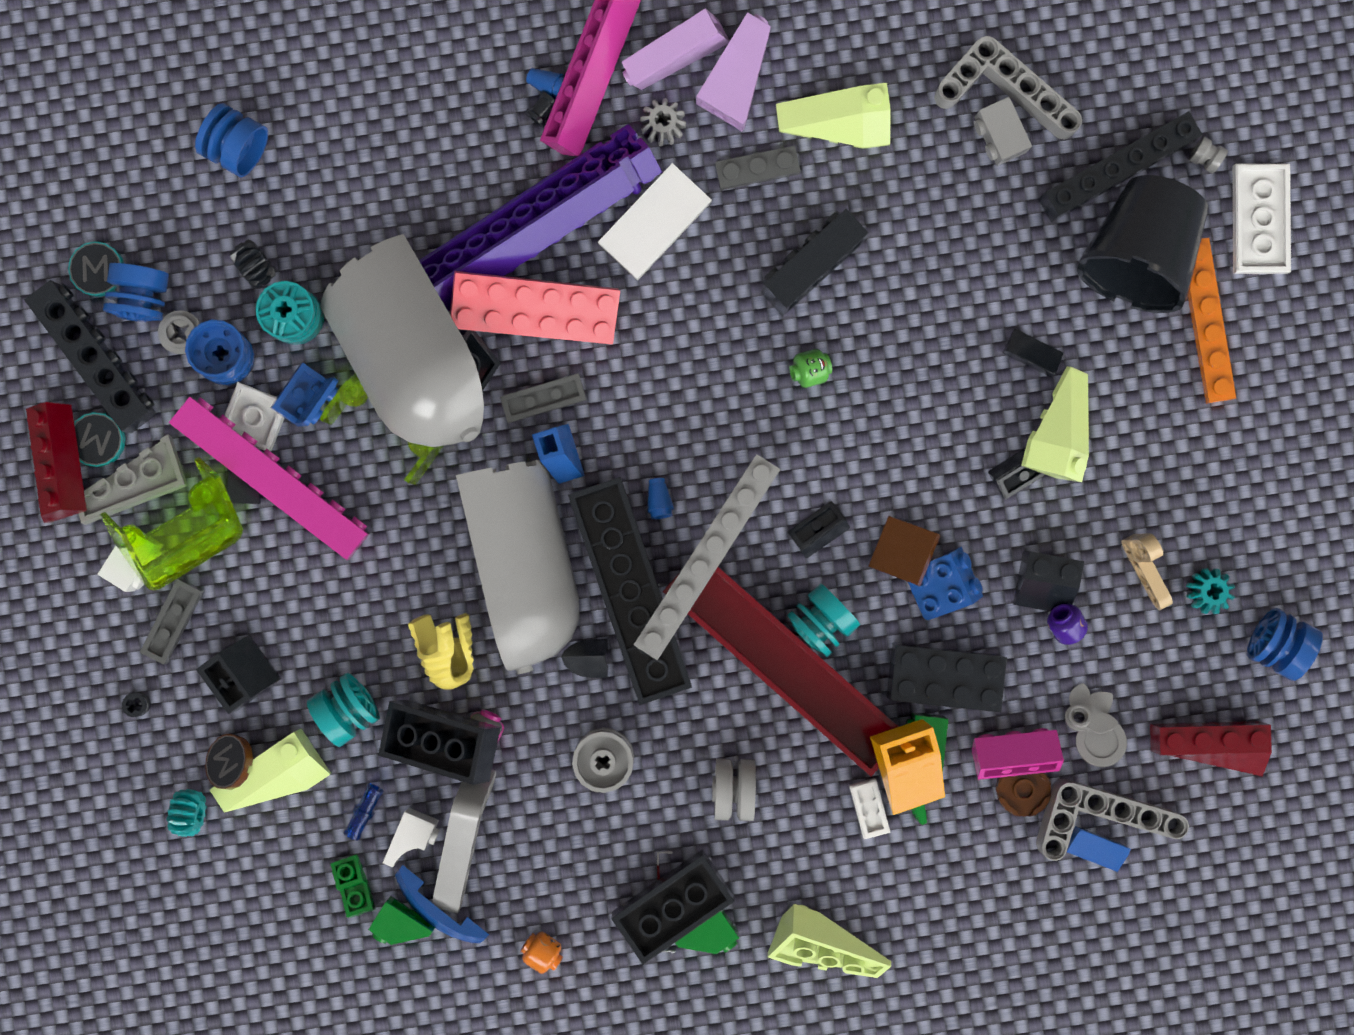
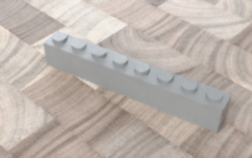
M756 454L634 643V646L656 660L659 659L780 471L778 467Z

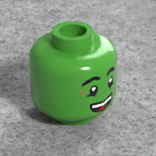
M812 349L796 354L793 358V365L789 367L794 382L798 381L802 387L808 388L825 383L829 378V374L832 373V364L827 353H823L819 349Z

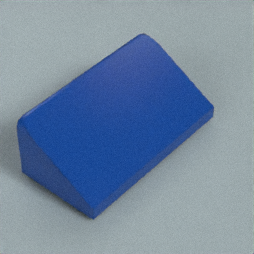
M1077 826L1073 830L1067 852L1116 872L1119 871L1131 851L1126 845Z

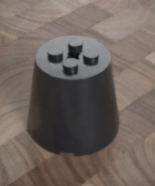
M1141 175L1132 178L1081 256L1077 267L1079 277L1087 286L1113 302L1116 297L1132 303L1130 308L1152 313H1170L1180 310L1188 298L1208 214L1206 200L1193 188L1174 179L1156 175Z

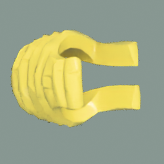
M467 613L455 617L459 638H453L450 622H444L435 627L429 614L422 615L408 623L411 636L415 639L414 645L417 648V656L421 659V665L425 668V674L429 676L430 682L444 690H451L468 682L474 669L472 665L474 659L471 655L473 651L471 648L473 644L471 639L472 632Z

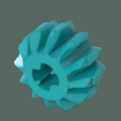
M1203 568L1201 575L1194 573L1192 578L1195 583L1186 584L1188 588L1192 589V592L1188 593L1186 597L1188 599H1195L1191 606L1196 609L1200 607L1203 614H1208L1209 611L1213 614H1219L1220 607L1228 609L1229 604L1226 599L1233 600L1235 598L1233 594H1229V590L1235 588V585L1226 584L1230 576L1228 574L1221 575L1220 569L1214 568L1211 572L1208 568ZM1211 587H1213L1214 592H1211L1210 595H1207V590H1210Z
M180 789L174 793L173 799L170 800V806L167 810L168 816L166 818L168 822L167 828L172 834L187 837L194 836L200 832L201 826L204 825L203 820L206 816L205 810L207 808L205 804L206 798L202 792L193 789Z

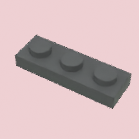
M795 146L715 162L720 191L800 175Z
M579 373L500 397L508 424L587 401Z
M176 579L139 653L163 665L168 664L204 590L182 579Z

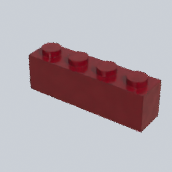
M43 402L26 408L38 501L43 522L51 523L87 511L72 405Z
M1260 721L1150 724L1151 752L1159 755H1169L1263 776L1272 754L1271 725Z

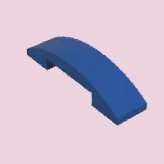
M402 865L395 874L397 883L408 903L427 923L437 930L453 938L470 943L480 944L487 938L489 934L468 917L459 925L420 894L418 889L424 882Z

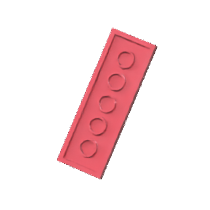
M454 271L450 316L457 328L461 330L613 344L620 290L617 288Z

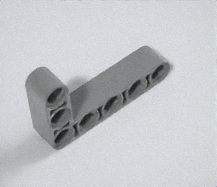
M990 36L981 37L941 81L934 96L935 102L939 107L943 109L952 108L984 74L1055 137L1068 139L1082 124L1081 114L996 39ZM978 49H987L990 52V57H983ZM999 66L1008 67L1010 69L1011 74H1002L999 70ZM960 69H969L973 77H964ZM1025 83L1029 85L1031 93L1023 92L1020 89V84ZM945 88L951 89L955 97L947 98L942 90ZM1040 102H1048L1051 105L1052 110H1044L1041 107ZM1061 119L1069 120L1072 124V129L1063 127Z
M492 769L489 782L475 785L461 782L454 799L432 903L441 910L457 914L460 911L481 816L494 784L496 770Z
M1059 779L1051 788V798L1043 815L1036 839V846L1039 852L1049 860L1057 861L1062 859L1067 852L1078 811L1172 839L1183 838L1189 831V824L1185 817L1172 810L1072 780ZM1071 786L1072 795L1068 799H1062V790L1065 787ZM1097 794L1098 803L1094 807H1089V797ZM1123 802L1125 805L1124 811L1119 815H1115V806ZM1150 810V819L1142 823V813ZM1059 813H1064L1063 823L1058 826L1054 825V817ZM1173 818H1176V828L1169 831V821ZM1056 840L1057 846L1055 850L1047 852V842Z

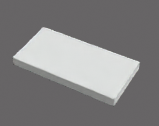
M672 163L598 241V244L636 280H639L709 206L712 199Z
M1290 164L1233 165V274L1290 273Z

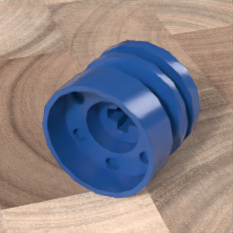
M225 103L218 104L208 113L199 128L195 142L196 153L208 158V160L215 164L221 163L222 168L238 177H244L253 170L265 150L268 140V128L250 117L243 118L242 113L233 110V108Z
M109 263L107 283L119 287V292H105V298L117 301V304L104 303L103 311L125 320L137 322L162 321L163 313L152 310L151 307L162 308L165 306V302L153 298V293L167 292L169 274L143 266Z
M209 320L202 322L191 331L186 340L185 353L188 363L196 372L217 385L228 386L240 382L248 376L253 367L255 354L252 344L238 329L225 321ZM223 351H226L228 355H225L222 361L219 359V356H223Z
M1273 608L1266 613L1256 626L1248 643L1247 656L1255 662H1260L1264 667L1272 666L1275 673L1291 681H1296L1314 663L1322 645L1323 633L1306 622L1297 623L1293 615H1287L1285 611Z

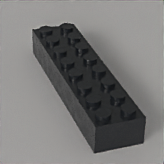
M618 477L568 494L639 706L692 688V683L675 634L658 660L634 646V643L663 598L622 478Z

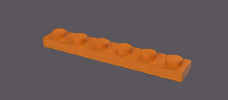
M1209 238L1201 239L1188 301L1206 404L1236 399L1210 240Z

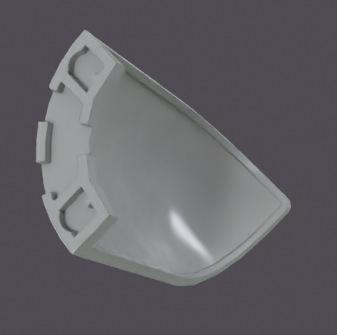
M404 234L371 246L372 252L359 260L354 257L339 270L341 276L337 281L328 284L321 300L320 308L377 415L392 433L410 443L429 447L452 445L474 440L481 430L484 400L476 364L465 340Z
M540 460L528 463L524 461L507 464L506 470L500 472L491 467L456 475L495 641L505 668L508 671L516 670L517 674L533 671L532 665L557 655L573 638L580 619L579 596L550 474Z

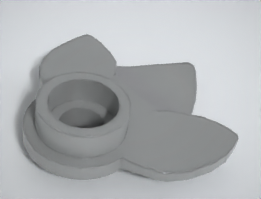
M1084 683L1079 684L1071 691L1069 696L1070 707L1065 714V721L1069 728L1074 731H1085L1088 729L1094 733L1102 734L1113 730L1118 725V721L1108 714L1113 702L1112 693L1096 692L1090 694L1089 689ZM1080 714L1084 717V721L1076 722L1074 716Z

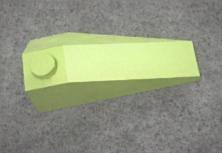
M887 83L857 86L776 104L779 132L807 138L814 137L829 140V142L837 144L839 142L854 145V147L862 149L890 145V103Z
M1067 366L1052 393L1053 401L1049 409H1044L1040 416L1042 422L1038 430L1032 431L1028 438L1021 466L1057 479L1082 482L1089 457L1088 374Z
M301 728L253 759L252 766H249L247 771L249 773L248 778L240 787L228 790L214 786L210 789V792L225 813L308 790L329 776L331 772Z
M794 904L782 915L768 951V958L789 965L801 967L802 962L818 964V969L827 970L828 967H840L847 974L878 978L891 967L889 959L820 912Z

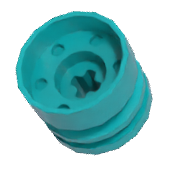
M289 281L275 282L265 288L258 297L255 309L257 321L265 332L284 343L299 345L309 342L318 335L324 322V313L320 308L321 303L318 298L297 283ZM290 307L292 311L288 312L286 316L283 315V310H287Z
M820 583L807 595L814 607L808 609L799 603L797 607L804 616L800 619L791 611L787 614V617L791 620L794 630L811 648L828 657L832 652L824 642L828 639L835 647H838L840 644L833 633L838 630L848 637L861 624Z
M348 672L340 677V682L336 680L331 683L333 695L323 689L307 700V707L314 722L328 740L338 747L343 746L357 736L354 724L358 728L365 730L369 727V722L373 724L380 719L379 711L368 690Z

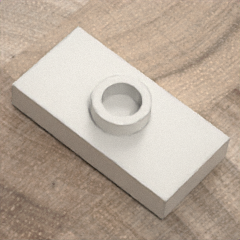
M876 778L850 784L849 788L863 839L891 833Z

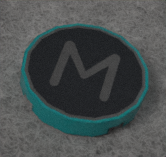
M95 241L85 243L76 249L70 258L68 267L70 280L78 290L87 295L105 296V292H112L117 288L107 283L109 263L124 264V260L116 249L106 243Z
M93 412L83 415L74 422L80 462L89 466L102 467L111 462L113 463L120 457L125 447V433L119 429L110 415Z

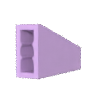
M705 8L622 61L625 68L623 75L630 86L634 85L642 90L726 46L730 40L718 18Z
M748 12L696 96L697 105L740 131H743L746 126L771 29L765 18L757 14L753 16Z

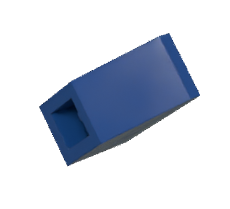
M569 424L532 434L541 463L559 484L585 476Z

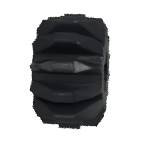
M248 239L243 243L241 242L230 252L234 265L253 287L259 288L262 285H266L271 281L270 279L276 276L275 268L253 241Z

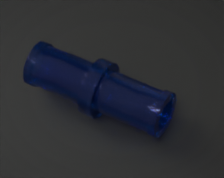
M368 783L359 804H355L352 810L354 814L343 832L344 835H347L352 840H360L368 820H372L375 814L373 810L384 792L383 789Z

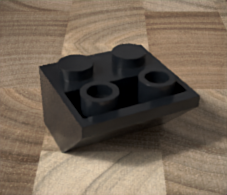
M250 635L217 653L196 669L227 714L240 710L281 680V677Z

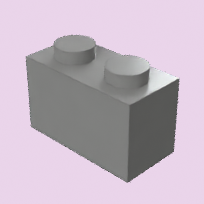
M1010 97L979 110L974 117L976 132L979 136L983 135L987 144L985 146L986 153L991 161H995L996 166L1027 153L1032 147Z

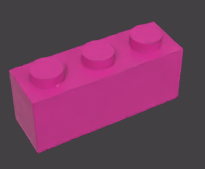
M1040 728L1030 733L1012 731L1002 736L984 734L974 738L972 745V754L978 780L1060 771L1064 762L1057 730L1048 731L1046 728Z

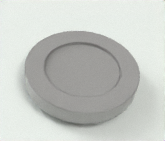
M1119 724L1113 730L1102 734L1094 733L1088 729L1077 732V751L1083 760L1093 766L1108 767L1114 765L1123 757L1126 751L1127 738Z

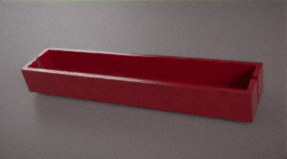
M717 567L691 607L688 615L872 777L879 769L871 736L898 728V726L725 572ZM680 573L663 590L664 594H667Z

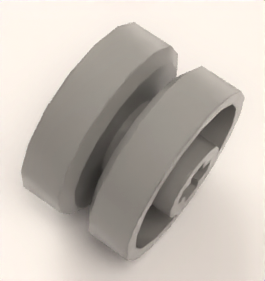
M602 727L591 730L582 737L574 751L572 765L575 776L583 786L594 792L606 793L617 790L626 783L632 773L635 755L632 744L624 734L616 729ZM607 755L609 757L608 762L601 763L599 756L603 758Z
M716 758L715 776H713L712 780L714 820H729L732 815V803H736V813L739 821H754L756 794L755 759H740L737 766V776H733L732 761L730 759Z

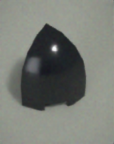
M607 639L579 641L564 650L561 656L562 661L572 673L589 678L608 677L609 666L606 662V652H608Z

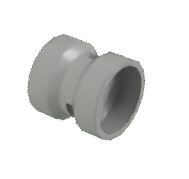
M1203 136L1194 147L1188 160L1194 164L1200 163L1204 165L1205 170L1213 174L1223 162L1228 150L1222 146H1214L1210 139Z

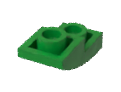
M358 855L330 863L336 889L341 893L346 917L352 918L376 910Z

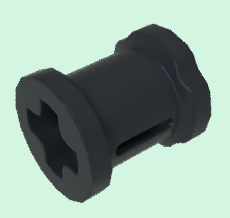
M541 91L538 101L531 109H527L525 114L536 125L544 128L555 100L546 92Z

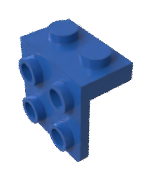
M300 363L270 408L297 427L308 426L310 423L314 425L323 413L320 408L326 400L330 402L339 389L336 385L339 380L335 377L324 378L306 364Z
M962 546L931 560L921 586L908 582L925 620H931L967 607L983 597L981 582L974 576L970 557L963 551Z

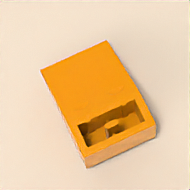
M921 719L871 736L893 815L945 797L941 755L934 729L931 725Z

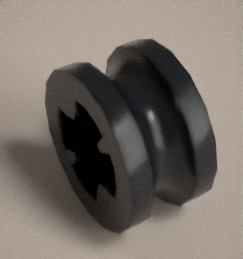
M142 692L130 693L122 701L123 712L129 717L142 716L149 711L151 706L149 697ZM139 698L141 700L139 705H142V708L133 710L131 707L134 705H131V700Z

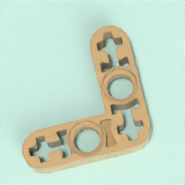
M1151 533L1133 534L1122 540L1123 549L1153 605L1158 610H1162L1173 604L1171 595L1153 563L1154 560L1163 556L1162 547L1156 537Z

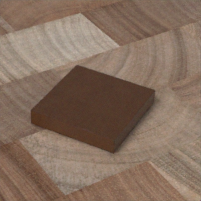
M888 516L868 567L921 586L940 535Z

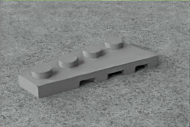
M169 434L165 435L160 439L159 443L152 448L148 447L140 452V456L130 463H124L116 469L115 473L106 479L102 478L84 490L87 511L79 513L81 523L85 525L188 486L172 436Z

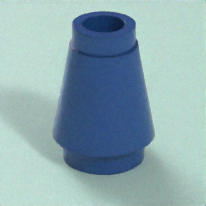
M531 68L527 74L526 82L537 90L546 92L555 100L564 80V75L562 73Z
M650 479L648 481L647 513H650L651 519H665L673 516L672 510L674 506L665 479Z

